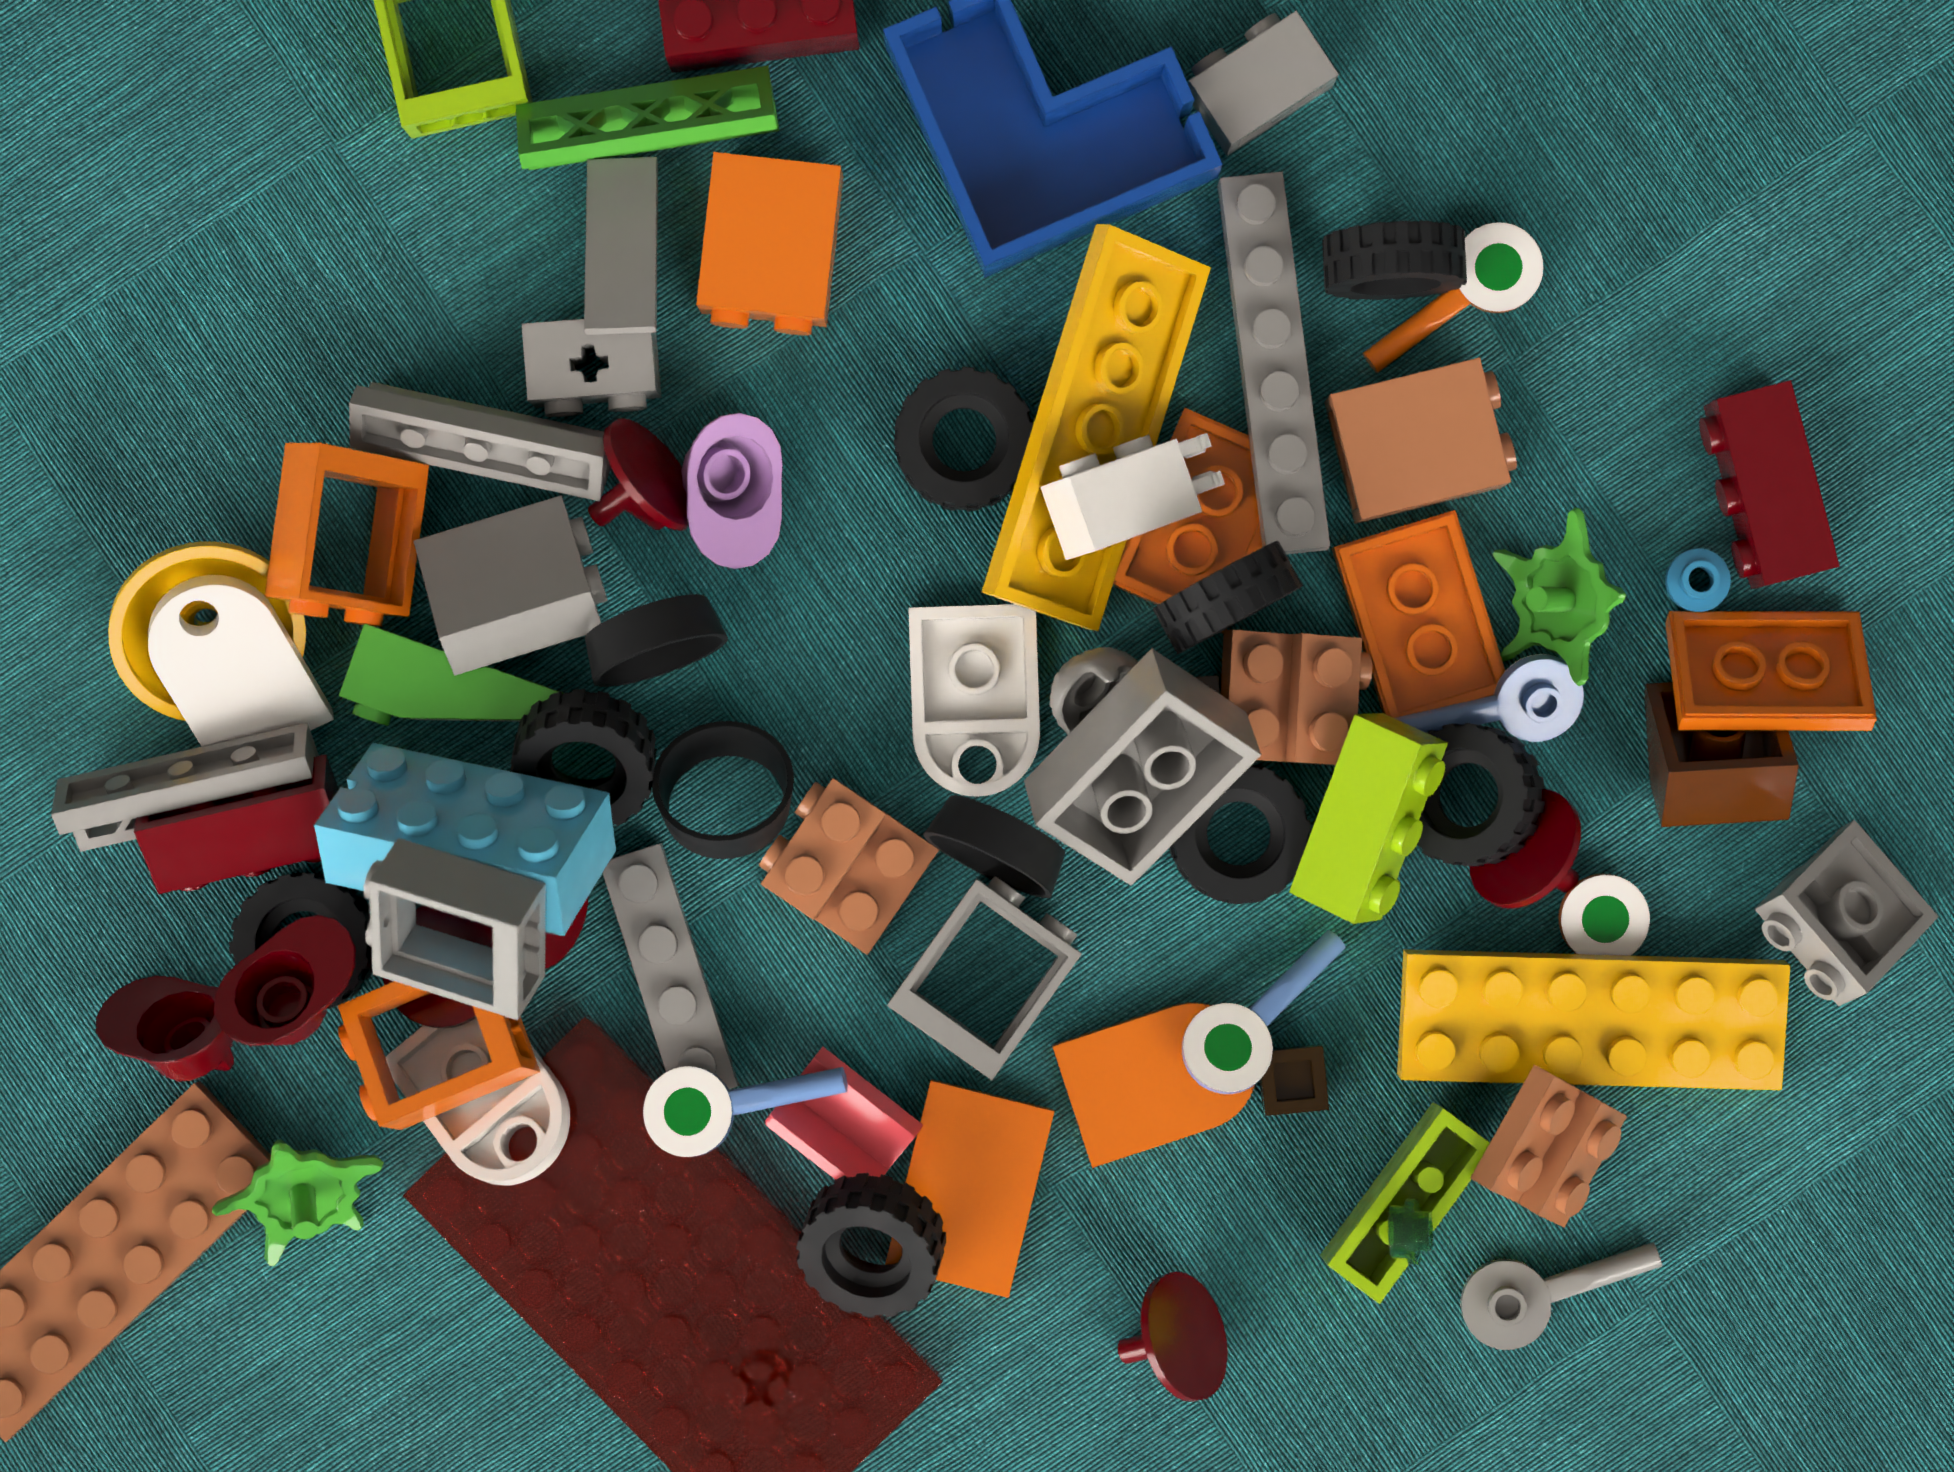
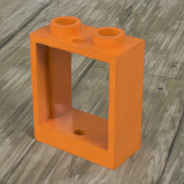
M285 443L265 597L290 601L288 613L328 618L329 608L345 610L344 622L359 625L368 624L382 627L384 616L409 617L417 562V553L413 541L420 539L429 465L325 443ZM324 477L377 487L363 594L310 585Z
M394 981L337 1005L344 1023L338 1027L341 1044L347 1056L352 1061H357L364 1084L359 1086L362 1105L370 1119L377 1121L380 1127L403 1130L539 1073L540 1069L521 1016L518 1020L472 1006L492 1062L400 1100L372 1017L425 996L430 992Z

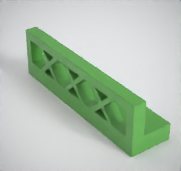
M769 66L516 105L518 155L522 169L529 168V170L586 162L587 159H605L779 131Z

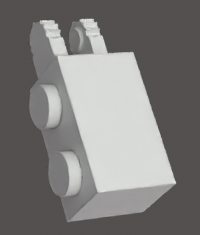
M1205 433L1178 443L1176 438L1154 447L1150 435H1146L1113 447L1117 460L1100 465L1095 453L1059 466L1063 479L1040 488L1065 559H1072L1201 513L1202 509L1197 494L1222 486L1225 482L1221 471H1208L1191 479L1184 458L1187 459L1204 453L1206 448L1211 447L1208 434Z

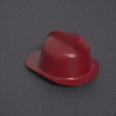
M320 915L300 918L282 928L224 976L216 991L214 1013L219 1027L233 1041L249 1046L293 1045L307 1039L320 1027L327 1013V1007L347 987L355 968L356 948L350 932L336 919Z
M151 976L142 978L114 992L103 1003L96 1017V1034L104 1047L117 1054L148 1062L160 1074L177 1082L197 1079L213 1069L228 1071L234 1065V1057L231 1052L233 1040L219 1027L214 1013L215 995L218 987L206 986L176 977Z

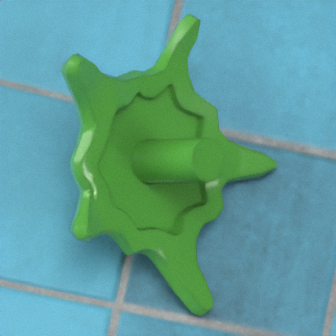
M1574 507L1568 513L1566 534L1560 545L1556 547L1551 545L1537 547L1531 559L1519 556L1505 549L1495 550L1493 557L1514 581L1516 592L1512 599V604L1520 618L1517 635L1500 654L1502 661L1511 660L1522 651L1534 645L1543 646L1548 651L1559 654L1564 659L1573 682L1578 686H1582L1589 679L1591 644L1598 636L1606 632L1610 623V611L1616 605L1624 602L1626 593L1622 588L1608 583L1603 563L1595 560L1591 554L1584 513L1580 508Z
M278 1139L272 1146L271 1160L256 1169L252 1182L246 1188L218 1200L212 1207V1213L215 1216H219L238 1209L249 1210L254 1213L257 1220L264 1225L266 1234L264 1259L269 1266H275L287 1243L294 1237L310 1239L316 1234L327 1231L333 1224H345L353 1230L359 1231L363 1227L364 1222L362 1216L353 1206V1202L361 1193L357 1187V1182L367 1175L381 1171L384 1162L375 1154L336 1158L328 1156L317 1149L298 1151L292 1149L283 1140Z

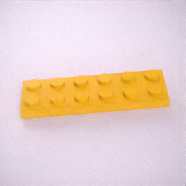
M1110 224L1095 225L981 593L1085 629L1099 631L1126 540L1066 560L1040 487L1063 479L1059 466L1096 453L1100 465L1117 460L1113 447L1146 435H1150L1153 447L1156 446L1211 267Z
M1403 949L1397 1075L1400 1080L1524 1083L1531 1069L1536 1065L1571 1085L1782 1090L1790 964L1785 960Z

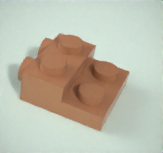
M1224 630L1220 695L1246 711L1261 752V756L1256 761L1336 766L1355 714H1358L1359 690H1366L1372 677V659L1368 652H1361L1362 638L1304 633L1284 634Z
M832 778L826 788L815 782L794 812L804 821L792 839L789 841L782 835H779L758 866L768 872L761 885L868 955L939 849L837 779Z
M1534 1065L1470 1179L1490 1191L1522 1205L1536 1215L1565 1228L1570 1217L1576 1215L1586 1203L1590 1191L1589 1183L1601 1162L1609 1158L1616 1150L1621 1139V1127L1627 1116L1583 1090Z

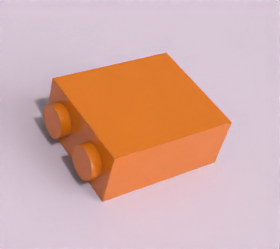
M713 152L696 302L701 314L711 315L710 324L727 328L745 329L748 328L749 319L773 321L774 331L791 335H811L812 326L827 327L844 178L841 166Z

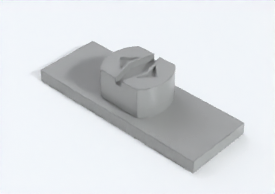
M657 157L587 159L584 331L586 335L657 332Z

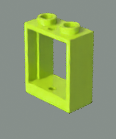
M373 0L401 127L412 139L516 116V105L533 102L510 0H491L508 77L418 96L398 3L412 0Z

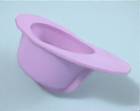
M734 413L719 416L705 425L685 455L681 470L683 487L687 493V518L691 537L700 552L716 565L732 569L753 566L769 555L779 538L782 520L783 465L781 446L772 429L757 417Z

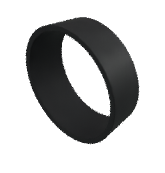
M701 594L670 597L633 608L597 625L585 636L593 684L599 687L631 684L675 671L707 657L720 649L728 641V637L708 598Z
M717 721L699 725L682 733L664 749L654 768L652 792L655 803L669 832L679 844L689 851L704 857L732 859L760 850L780 833L790 811L794 772L788 753L781 743L768 732L747 723ZM737 756L751 759L766 767L778 780L783 792V799L778 808L759 825L740 833L730 835L703 834L683 826L669 814L670 796L677 781L690 768L711 758Z
M951 795L924 833V837L929 843L964 866L990 879L996 876L1015 890L1041 898H1051L1065 856L1064 849L1058 843L1031 825L992 806L958 795Z

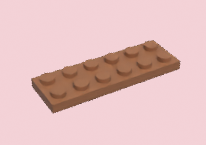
M200 1081L188 1088L0 1270V1437L5 1443L26 1426L248 1211L238 1209L225 1215L215 1216L212 1213V1207L218 1200L246 1188L252 1182L256 1169L271 1160V1154Z

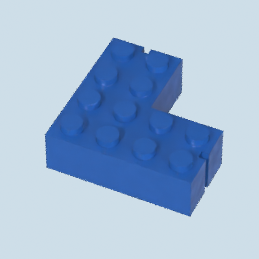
M1011 0L948 1L949 20L953 28L942 32V18L937 7L883 29L886 50L984 278L1094 231L1096 224L1115 223L1211 182L1219 176L1223 164L1200 111L1190 115L1195 99L1172 46L1053 97ZM1188 116L1185 127L1183 128L1180 119Z

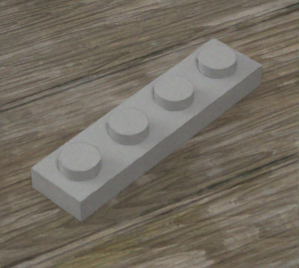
M659 843L611 859L603 871L604 880L665 1071L684 1066L700 1067L716 1074L726 1084L728 1089L738 1087L737 1075L663 844Z

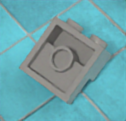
M1855 820L1842 826L1804 865L1791 871L1755 908V911L1765 921L1762 924V932L1767 941L1779 950L1791 951L1807 970L1804 974V979L1808 988L1816 996L1824 1000H1833L1838 1007L1867 994L1939 917Z

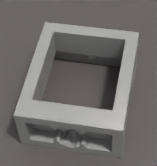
M401 838L397 839L383 861L376 860L371 865L364 883V896L370 899V920L366 930V943L372 946L373 975L518 1020L545 977L546 883ZM416 903L493 926V948L416 925Z
M996 876L992 878L988 885L977 878L887 1004L889 1008L990 1080L994 1079L1082 955L1079 950L1071 945L1077 937L1075 932L1048 913L1044 915L1040 923L1019 908L1025 897ZM980 901L1057 955L994 1046L917 992L920 985Z

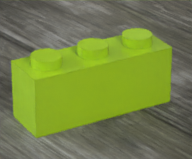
M1384 713L1355 714L1289 893L1352 924L1382 920L1383 915H1386L1392 909L1398 898L1400 882L1397 878L1405 856H1408L1415 849L1421 837L1423 825L1419 819L1427 798L1437 790L1443 779L1445 763L1442 761L1448 742Z
M1432 1102L1320 1254L1321 1258L1330 1268L1380 1304L1472 1180L1470 1177L1490 1142L1447 1110Z

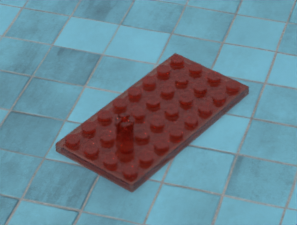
M586 1015L542 1058L562 1085L570 1108V1127L566 1142L556 1160L544 1172L520 1184L495 1185L468 1175L456 1166L447 1153H445L403 1197L672 1472H852L943 1382V1377L883 1315H875L874 1318L863 1317L862 1314L852 1311L851 1313L840 1310L838 1305L830 1301L827 1303L819 1297V1292L814 1287L810 1288L804 1279L805 1273L803 1269H799L797 1263L799 1250H796L801 1232L718 1147L704 1155L680 1157L664 1151L652 1140L645 1127L643 1106L647 1092L654 1082L589 1015ZM532 1127L520 1128L512 1135L509 1141V1153L514 1161L525 1160L534 1152L537 1145V1136Z

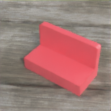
M822 1046L800 1075L843 1067L847 1078L848 1092L775 1107L765 1120V1124L834 1179L843 1176L847 1178L855 1177L857 1173H869V1176L877 1177L885 1175L916 1137L923 1124Z

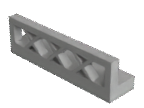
M370 382L369 387L356 385L349 402L350 448L595 501L601 500L611 470V465L604 449L603 431Z
M303 723L57 779L51 816L59 835L73 832L80 852L136 839L134 827L137 817L312 778L314 757L319 756L308 723Z

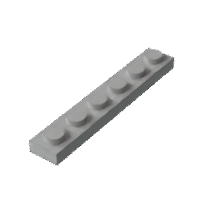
M1283 172L1220 178L1217 187L1262 547L1278 540L1286 555L1324 551L1330 547Z

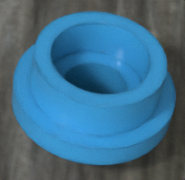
M1702 548L1690 549L1676 556L1668 566L1665 576L1666 590L1671 600L1680 608L1691 612H1704L1717 607L1727 596L1731 583L1730 572L1725 561L1715 552ZM1695 568L1703 569L1709 576V586L1704 592L1694 590L1689 584V575Z

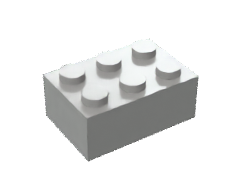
M1151 648L1024 780L1036 826L1132 886L1261 756V752L1246 711Z

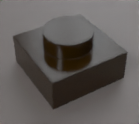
M1321 1044L1273 1049L1269 1068L1260 1079L1263 1114L1265 1116L1329 1110L1324 1052Z

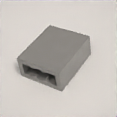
M562 495L413 541L438 636L454 676L587 635L590 630L601 624L596 605L608 601L597 564L585 567L582 556L593 553L583 518L581 516L570 520Z

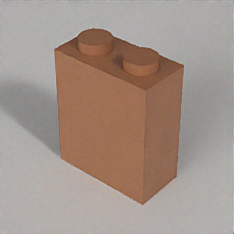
M1480 358L1330 394L1324 401L1354 524L1502 488L1511 483L1509 471L1516 470L1517 468L1512 440L1507 432L1499 434L1493 410L1501 408V397L1496 377L1493 371H1483Z

